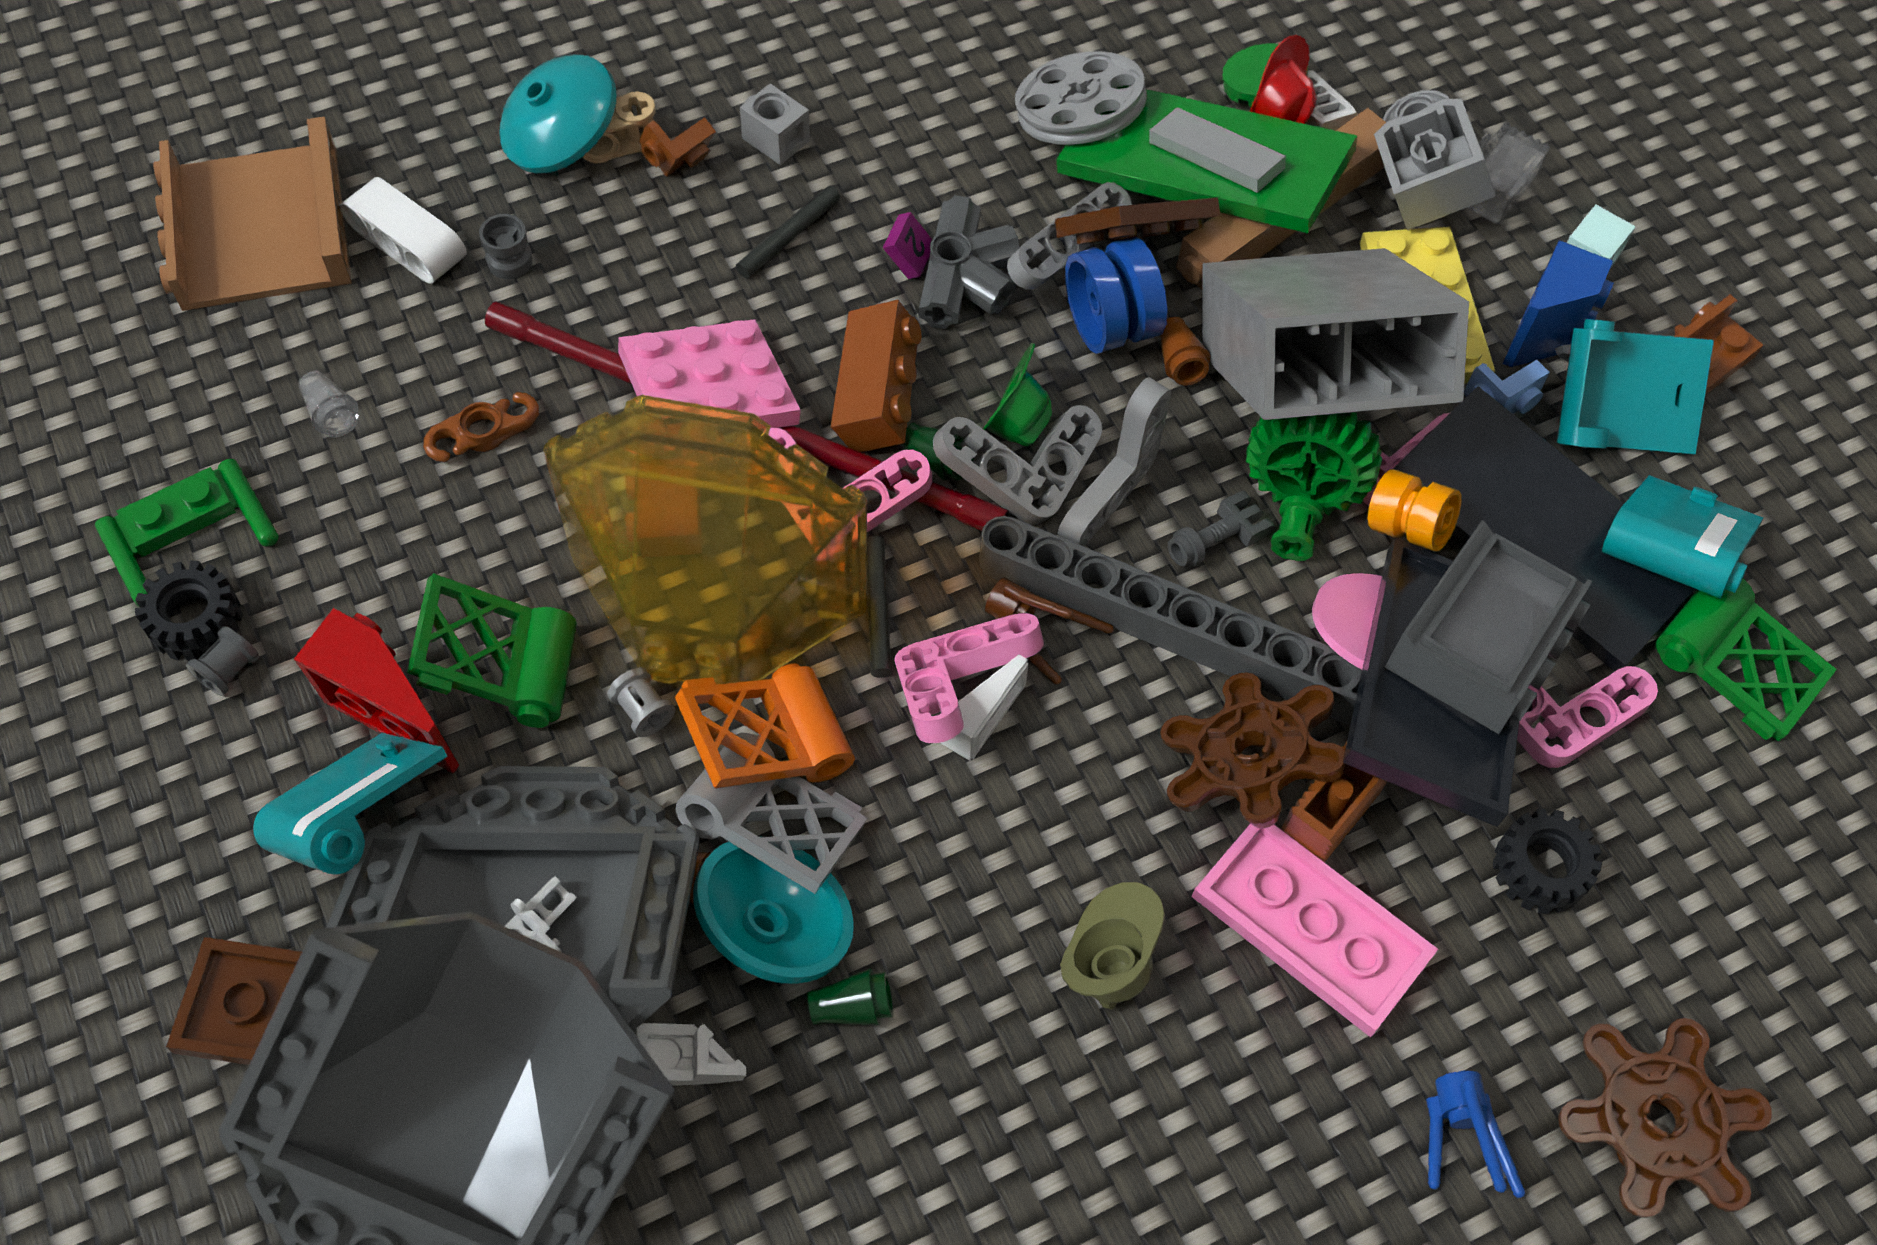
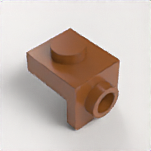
M704 117L676 138L670 140L657 122L653 120L646 125L639 143L648 162L655 167H659L667 177L685 163L691 168L701 162L710 153V149L707 146L716 131Z

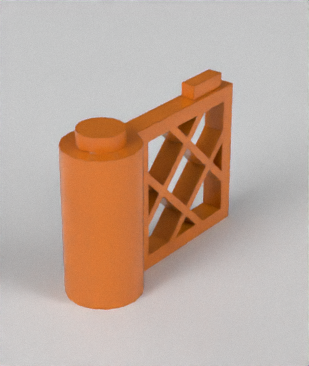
M793 663L776 670L771 677L772 679L717 685L713 677L684 681L675 699L714 789L805 776L810 782H822L840 775L852 766L855 761L854 754L812 668ZM760 697L769 715L767 720L741 706L743 699ZM708 703L725 713L727 716L722 726L703 716L698 704ZM733 719L759 734L754 745L728 731ZM766 738L782 747L789 760L779 761L762 751L761 748ZM720 744L747 759L744 767L726 769L718 751Z

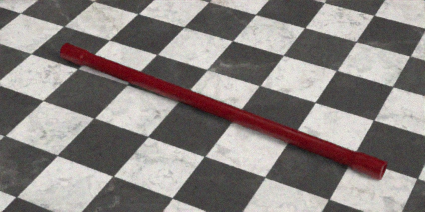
M498 301L493 302L489 306L485 315V326L521 342H530L632 384L619 353L540 322L532 315ZM795 425L779 427L793 438L805 456L858 478L883 462ZM763 430L753 431L749 433L757 436ZM900 469L902 478L898 482L907 479L913 484L919 480L917 475ZM887 477L881 480L887 490L895 492L893 488L895 484L890 486ZM932 482L929 490L916 500L921 504L951 515L959 522L981 531L989 520L1000 516L1008 517L1009 510L970 494H961L935 482Z

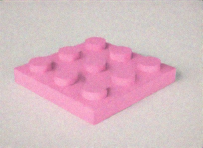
M755 319L619 337L618 353L658 446L760 431L768 428L799 425L801 410Z

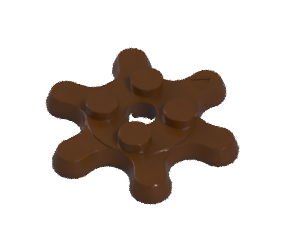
M1248 672L1238 673L1231 676L1224 683L1225 705L1216 715L1205 719L1179 715L1167 720L1160 731L1162 741L1175 752L1194 756L1191 767L1183 774L1175 777L1167 787V796L1171 803L1182 811L1192 812L1198 810L1213 798L1224 795L1233 796L1240 802L1243 818L1254 827L1267 828L1275 824L1279 819L1282 806L1279 792L1289 783L1304 778L1322 782H1332L1340 778L1346 766L1343 763L1344 749L1335 743L1316 741L1310 736V732L1314 727L1331 716L1335 700L1330 688L1324 685H1311L1303 688L1288 700L1281 702L1271 701L1262 695V685L1256 675ZM1251 745L1264 747L1261 757L1258 753L1243 755L1241 752Z
M1682 1018L1671 1023L1666 1030L1663 1047L1658 1052L1651 1054L1642 1053L1634 1049L1614 1026L1596 1024L1590 1027L1584 1034L1583 1048L1587 1058L1602 1074L1605 1084L1603 1092L1596 1099H1575L1569 1101L1561 1108L1559 1113V1127L1566 1138L1582 1144L1601 1141L1609 1144L1616 1150L1619 1161L1625 1167V1176L1619 1188V1198L1625 1210L1637 1217L1649 1218L1661 1212L1665 1205V1194L1668 1186L1677 1180H1687L1696 1185L1714 1207L1726 1212H1736L1744 1208L1750 1201V1184L1745 1176L1731 1163L1727 1153V1142L1731 1135L1736 1132H1757L1763 1130L1770 1124L1772 1118L1771 1106L1768 1100L1754 1089L1725 1090L1716 1086L1705 1073L1704 1059L1709 1050L1710 1039L1704 1027L1692 1019ZM1651 1104H1661L1673 1113L1676 1124L1674 1132L1668 1134L1667 1131L1659 1129L1651 1119H1647Z

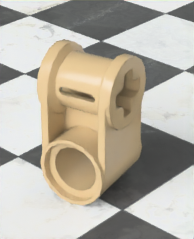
M630 92L617 97L615 111L608 128L600 140L583 158L592 163H604L613 158L642 152L641 144L639 143L641 137L639 128L644 130L646 125L654 120L653 117L656 110L652 97L643 92ZM633 105L636 106L638 116L633 115Z

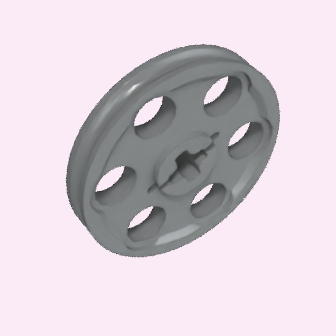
M1101 51L1070 54L1047 62L1031 72L1022 81L1015 96L1018 119L1026 133L1044 142L1065 145L1092 142L1117 133L1131 124L1140 115L1147 100L1144 74L1139 65L1123 55ZM1104 70V71H1102V72H1100V73L1089 74V73H1091V72H1093V71ZM1062 80L1058 83L1047 84L1051 81ZM1123 85H1131L1125 89H1116ZM1046 105L1040 109H1031L1035 106ZM1106 111H1116L1112 114L1100 115ZM1073 121L1066 125H1057L1060 122Z

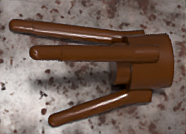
M1005 577L994 586L985 605V612L995 617V619L1019 613L1034 615L1038 608L1108 634L1114 631L1112 624L1037 596ZM1039 653L1028 657L1055 685L1062 682L1061 676Z

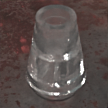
M320 371L308 372L300 379L299 390L301 391L313 427L318 432L330 437H341L350 433L356 427L359 414L358 404L354 398Z

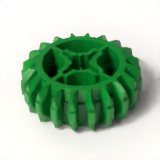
M1357 412L1263 420L1260 417L1256 426L1252 428L1248 439L1249 445L1246 450V462L1250 464L1249 477L1258 479L1259 491H1272L1273 502L1283 500L1289 496H1305L1317 501L1328 516L1336 507L1347 512L1353 503H1362L1364 497L1367 496L1368 492H1371L1372 487L1377 482L1382 463L1379 435L1371 433L1370 421H1357Z

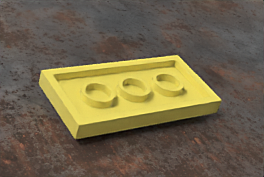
M1450 226L1363 232L1359 244L1361 250L1386 248L1469 301L1464 383L1469 382L1474 369L1482 363L1495 372Z

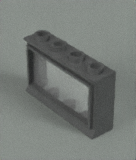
M1482 520L1403 632L1385 668L1499 734L1510 716L1521 721L1538 693L1528 687L1531 685L1539 690L1556 663L1548 659L1547 656L1549 655L1557 660L1571 639L1573 632L1567 630L1565 626L1575 631L1591 604L1582 600L1592 581L1587 579L1585 584L1578 581L1576 577L1496 533L1494 534L1486 522Z

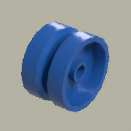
M1133 236L1112 242L1107 245L1105 252L1094 247L1068 256L1065 266L1068 302L1078 332L1091 351L1099 354L1124 346L1127 338L1136 343L1163 334L1167 325L1165 288L1153 254L1143 240Z

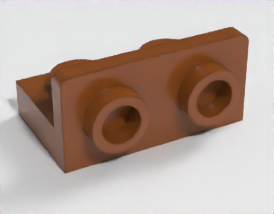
M1731 294L1716 305L1712 302L1705 304L1695 314L1691 324L1687 327H1684L1682 324L1675 327V336L1673 337L1714 340L1705 395L1755 358L1763 347L1760 341L1728 316L1738 301Z

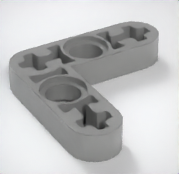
M1150 377L1140 383L1131 396L1125 410L1116 456L1067 512L1058 530L1059 537L1085 546L1143 479L1158 453L1172 391Z
M1082 405L1071 407L1055 421L1030 464L976 423L964 417L950 419L935 433L933 449L936 456L945 465L1001 507L1009 510V513L1020 521L1030 525H1038L1059 510L1101 437L1102 423L1099 416L1089 407ZM1077 422L1081 426V437L1070 444L1066 441L1075 431L1076 425L1074 423ZM956 434L963 439L961 442L962 449L960 450L953 446ZM981 450L983 455L973 463L971 460L977 455L976 452ZM1048 454H1056L1064 460L1067 470L1065 476L1057 475L1049 468L1047 462ZM989 460L997 461L1004 466L1007 472L1005 483L997 482L989 476L987 471ZM1044 485L1048 489L1039 498L1038 504L1040 507L1037 509L1031 504L1034 498L1031 494Z

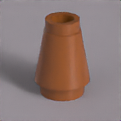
M1168 318L1165 330L1160 335L1165 372L1169 378L1180 385L1195 384L1207 375L1210 354L1182 318Z

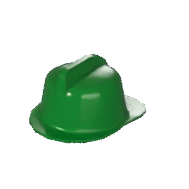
M1031 343L1024 353L1006 387L997 410L983 428L985 431H989L1009 442L1018 443L1023 446H1030L1034 443L1048 424L1052 415V405L1048 393L1027 370L1035 348L1034 343Z

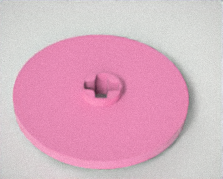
M1354 573L1332 578L1322 585L1313 602L1312 616L1314 624L1324 641L1346 661L1362 669L1382 576Z

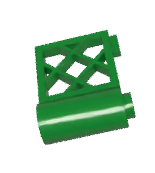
M433 573L427 579L407 673L418 677L417 686L445 695L451 692V688L508 706L509 712L517 717V721L524 726L543 728L549 722L558 720L562 713L577 621L570 613L553 607L532 609ZM443 594L456 599L465 612L466 617L449 625L437 606L439 595ZM496 613L513 619L510 637L499 642L485 621L484 616ZM471 623L487 648L469 657L454 631ZM434 625L437 631L431 634ZM442 638L457 663L449 668H444L425 661L430 643ZM508 646L506 654L503 648ZM492 655L503 673L501 686L484 681L474 663Z
M1742 579L1736 593L1726 590L1721 599L1697 590L1656 641V649L1662 662L1677 672L1696 673L1742 711L1745 715L1741 720L1764 740L1773 737L1775 740L1780 741L1788 735L1837 669L1754 602L1755 593L1745 579ZM1752 623L1768 636L1771 650L1752 649L1748 634V628ZM1737 643L1738 649H1732ZM1723 660H1740L1745 682H1733L1717 667ZM1755 660H1773L1778 683H1760ZM1788 661H1799L1814 673L1815 676L1810 683H1793ZM1762 693L1781 694L1786 713L1781 720L1765 708Z

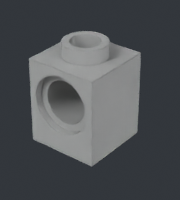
M768 84L756 95L747 98L740 107L742 139L779 165L810 141L809 110L772 84Z

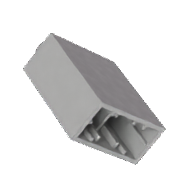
M1386 248L1203 263L1202 344L1209 352L1210 363L1263 420L1463 402L1469 301Z

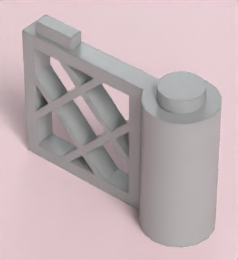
M751 733L736 734L752 745L755 744L758 736ZM765 741L761 750L775 758L772 749ZM725 746L719 752L726 769L744 767L747 759ZM706 768L676 803V813L682 825L686 824L695 830L700 838L714 839L721 836L814 894L817 893L863 829L868 819L860 813L862 807L836 791L831 796L799 776L714 789ZM778 785L796 796L798 804L776 805L772 790ZM831 817L847 827V829L841 833L823 834L818 818ZM804 819L809 835L787 836L782 820ZM769 821L774 837H758L743 826L746 822ZM815 849L820 866L816 871L796 860L792 850Z

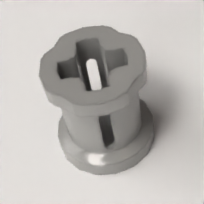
M643 667L628 670L613 681L607 692L610 701L615 705H621L632 720L631 728L638 737H647L658 732L670 722L675 714L674 705L667 699L662 700L650 684V673ZM640 698L644 701L643 706L638 702Z

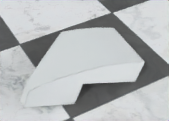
M642 1023L634 1030L636 1037L672 1086L733 1082L743 1080L746 1076V1066L739 1059L734 1061L712 1038L714 1034L704 1024L697 1028L694 1024Z

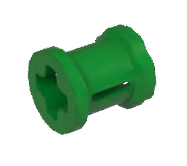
M1305 496L1286 497L1280 504L1279 514L1282 519L1279 531L1272 535L1271 550L1284 559L1295 561L1308 560L1313 556L1314 541L1312 538L1315 526L1322 521L1324 515L1323 507L1317 501Z

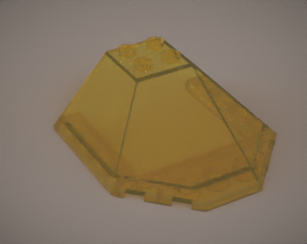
M639 395L626 402L624 411L614 416L604 412L580 424L576 434L567 439L560 435L549 439L543 449L573 563L638 668L643 667L647 669L651 679L666 684L709 677L714 678L716 685L762 680L866 613L867 498L862 491L853 485L843 489L826 477L828 471L826 465L797 444L789 446L788 449L769 436L771 426L753 413Z

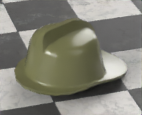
M1121 882L1104 889L1091 900L1081 916L1060 964L1062 978L1071 990L1084 996H1092L1099 1001L1102 1007L1112 1010L1117 1003L1132 999L1140 994L1148 985L1153 971L1152 954L1162 932L1165 918L1162 900L1152 888L1139 882Z

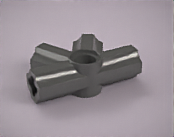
M954 195L952 199L943 201L936 235L930 243V261L918 310L919 318L925 320L930 327L946 329L949 325L958 324L963 296L989 314H999L1007 306L1009 299L1016 289V283L1011 277L999 269L1007 268L1008 259L1020 248L1018 236L1013 226L1009 227L1008 225L977 233L981 207L974 204L970 197Z

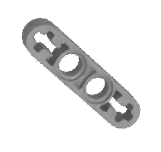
M1107 182L1099 186L1058 218L1097 211L1106 203L1111 207L1132 205L1128 193L1121 186ZM1054 220L1011 255L1007 263L1008 274L1019 287L1027 290L1036 289L1066 266L1068 256L1087 250L1096 242L1077 244L1076 236L1059 237L1057 239L1063 243L1066 254L1057 252L1050 244L1049 237L1057 238ZM1038 256L1042 263L1038 267L1031 269L1027 264Z

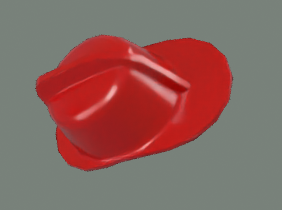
M1296 34L1288 36L1278 44L1267 62L1256 98L1249 112L1303 124L1307 123L1316 107L1317 94L1312 80L1306 75L1310 57L1309 46L1305 38Z

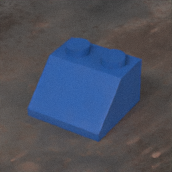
M1559 240L1531 297L1502 364L1514 367L1557 355L1555 348L1571 344L1573 328L1584 329L1585 319L1595 320L1598 314L1597 311L1592 310V307L1595 306L1602 309L1614 284V282L1606 280L1613 260Z

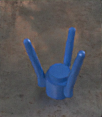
M1458 1071L1437 1078L1435 1085L1438 1096L1426 1099L1430 1116L1429 1187L1435 1190L1440 1186L1443 1119H1449L1450 1126L1454 1129L1474 1127L1496 1191L1503 1193L1507 1189L1502 1173L1503 1169L1515 1197L1522 1198L1525 1196V1190L1494 1117L1489 1094L1485 1093L1481 1074L1475 1071Z

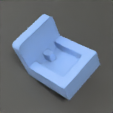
M1535 360L1502 381L1486 364L1482 363L1474 369L1464 390V395L1467 397L1479 386L1512 414L1517 411L1524 414L1531 410L1543 397V393L1540 390L1550 372L1538 360Z

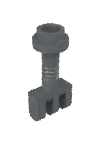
M1243 490L1221 501L1217 513L1222 519L1197 532L1190 527H1183L1175 531L1173 538L1168 542V551L1177 565L1192 567L1203 562L1206 554L1205 549L1236 534L1243 544L1248 547L1270 535L1276 526L1269 518L1253 525L1262 517L1263 511L1257 504L1241 511L1252 499Z

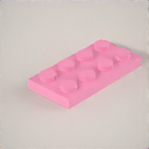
M1250 823L1198 884L1192 894V898L1370 1038L1438 951V948L1274 824L1267 828H1257Z

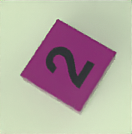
M911 212L898 215L883 249L907 279L920 277L930 256V243L932 239Z

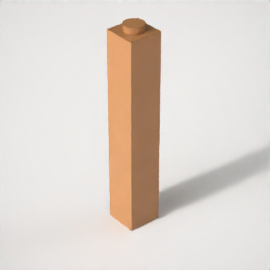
M1369 108L1336 130L1357 135L1356 151L1320 214L1385 167L1374 134L1386 122ZM1220 212V216L1209 219L1202 224L1201 229H1195L1182 239L1176 268L1187 281L1196 284L1202 290L1203 263L1259 259L1296 231Z

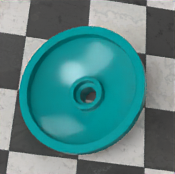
M586 55L557 57L542 63L529 72L514 88L502 112L499 135L500 143L506 156L519 168L532 173L553 172L569 166L583 157L603 136L615 111L617 91L610 72L598 60Z
M726 842L711 852L698 871L693 888V900L699 923L716 949L744 971L756 977L777 983H805L817 980L831 972L847 953L853 937V915L844 890L831 873L817 893L814 894L731 842ZM792 850L795 859L812 870L816 871L820 866V862L805 851Z

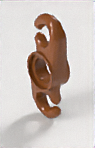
M522 392L514 393L512 398L514 402L524 404L527 408L524 414L512 416L507 413L510 406L508 399H500L494 405L487 402L470 404L460 413L433 425L424 437L423 449L427 456L438 462L450 460L449 452L439 450L436 447V443L442 438L455 439L456 444L452 449L455 455H463L469 449L479 452L492 450L498 447L502 441L531 428L539 416V405L535 398ZM480 419H488L495 423L492 430L485 434L477 435L468 431L471 424Z

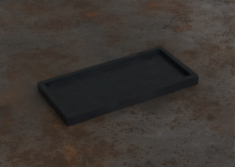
M1479 386L1393 468L1420 477L1423 487H1428L1432 482L1460 491L1462 499L1461 509L1452 536L1461 544L1465 545L1483 520L1494 534L1496 533L1576 577L1578 581L1585 584L1587 579L1591 580L1592 583L1582 600L1591 604L1575 631L1566 626L1565 628L1573 632L1572 636L1614 672L1625 667L1695 589L1602 553V547L1618 511L1624 504ZM1534 601V605L1549 616L1551 614V609Z
M1396 537L1387 550L1343 763L1498 827L1508 815L1519 720L1510 716L1501 732L1497 734L1385 668L1403 632L1453 563V560ZM1476 571L1431 638L1509 682L1529 649L1535 600L1492 576Z

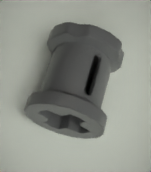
M223 626L218 631L219 639L198 660L191 659L186 664L189 672L199 682L219 696H224L229 691L227 684L247 663L254 664L260 658L257 650L245 638L226 626Z

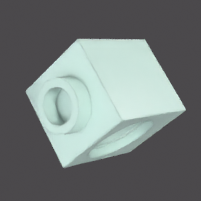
M1595 205L1570 235L1567 243L1613 260L1612 267L1620 257L1636 226Z

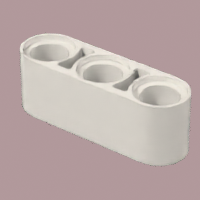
M379 177L373 178L340 204V210L344 218L357 233L426 283L432 284L467 255L464 243L449 226Z

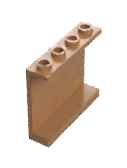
M325 117L307 119L309 146L179 165L169 140L159 141L160 161H154L153 166L157 183L162 189V195H156L155 201L160 220L164 223V229L157 231V237L162 255L166 258V265H161L159 272L165 292L167 294H174L182 311L352 284L345 221L340 210L342 195L337 152Z

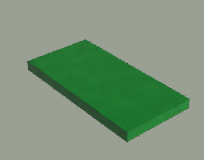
M1123 85L1116 89H1125L1130 87V85ZM1146 89L1147 100L1144 109L1131 124L1115 134L1096 141L1066 145L1056 158L1057 173L1101 184L1107 182L1115 183L1126 190L1171 201L1218 197L1221 213L1309 233L1356 151L1357 135ZM1178 107L1285 155V169L1257 193L1151 144L1149 130ZM1106 111L1100 115H1108L1116 111Z

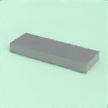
M1178 107L1149 130L1151 144L1257 193L1285 169V155Z

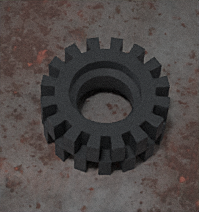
M191 560L189 569H186L182 561L172 563L174 572L167 574L164 568L156 571L155 573L160 579L158 582L155 583L147 579L142 586L148 594H137L135 601L140 608H135V616L140 622L139 625L159 652L162 654L167 652L169 657L175 660H179L183 653L187 661H190L191 659L197 660V651L202 650L204 654L219 639L218 631L223 626L231 628L238 633L240 628L236 621L242 620L243 613L239 607L241 603L230 583L222 572L219 573L216 567L207 564L203 568L200 561ZM192 599H206L208 601L206 609L197 618L185 623H173L171 621L173 612L184 602Z

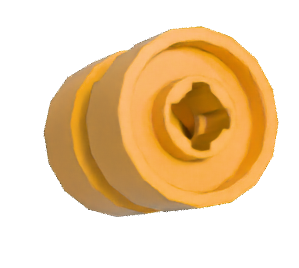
M1390 469L1382 476L1372 495L1367 517L1368 526L1371 530L1394 538H1400L1406 533L1409 543L1435 552L1440 551L1446 545L1455 529L1461 509V493L1457 489L1432 482L1428 487H1423L1420 477Z

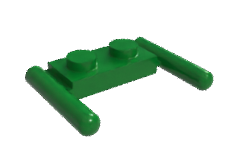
M226 459L218 465V469L212 470L211 467L204 469L116 510L118 515L115 517L104 516L95 522V528L137 606H139L135 601L137 594L148 593L142 586L147 579L135 555L140 554L141 557H144L236 513L234 508L238 506L262 546L271 547L279 539L276 529L235 459Z

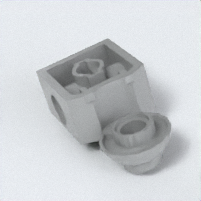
M1421 90L1402 97L1386 111L1383 118L1386 123L1374 136L1407 230L1496 196L1484 156L1462 99H1450L1446 94L1436 90Z

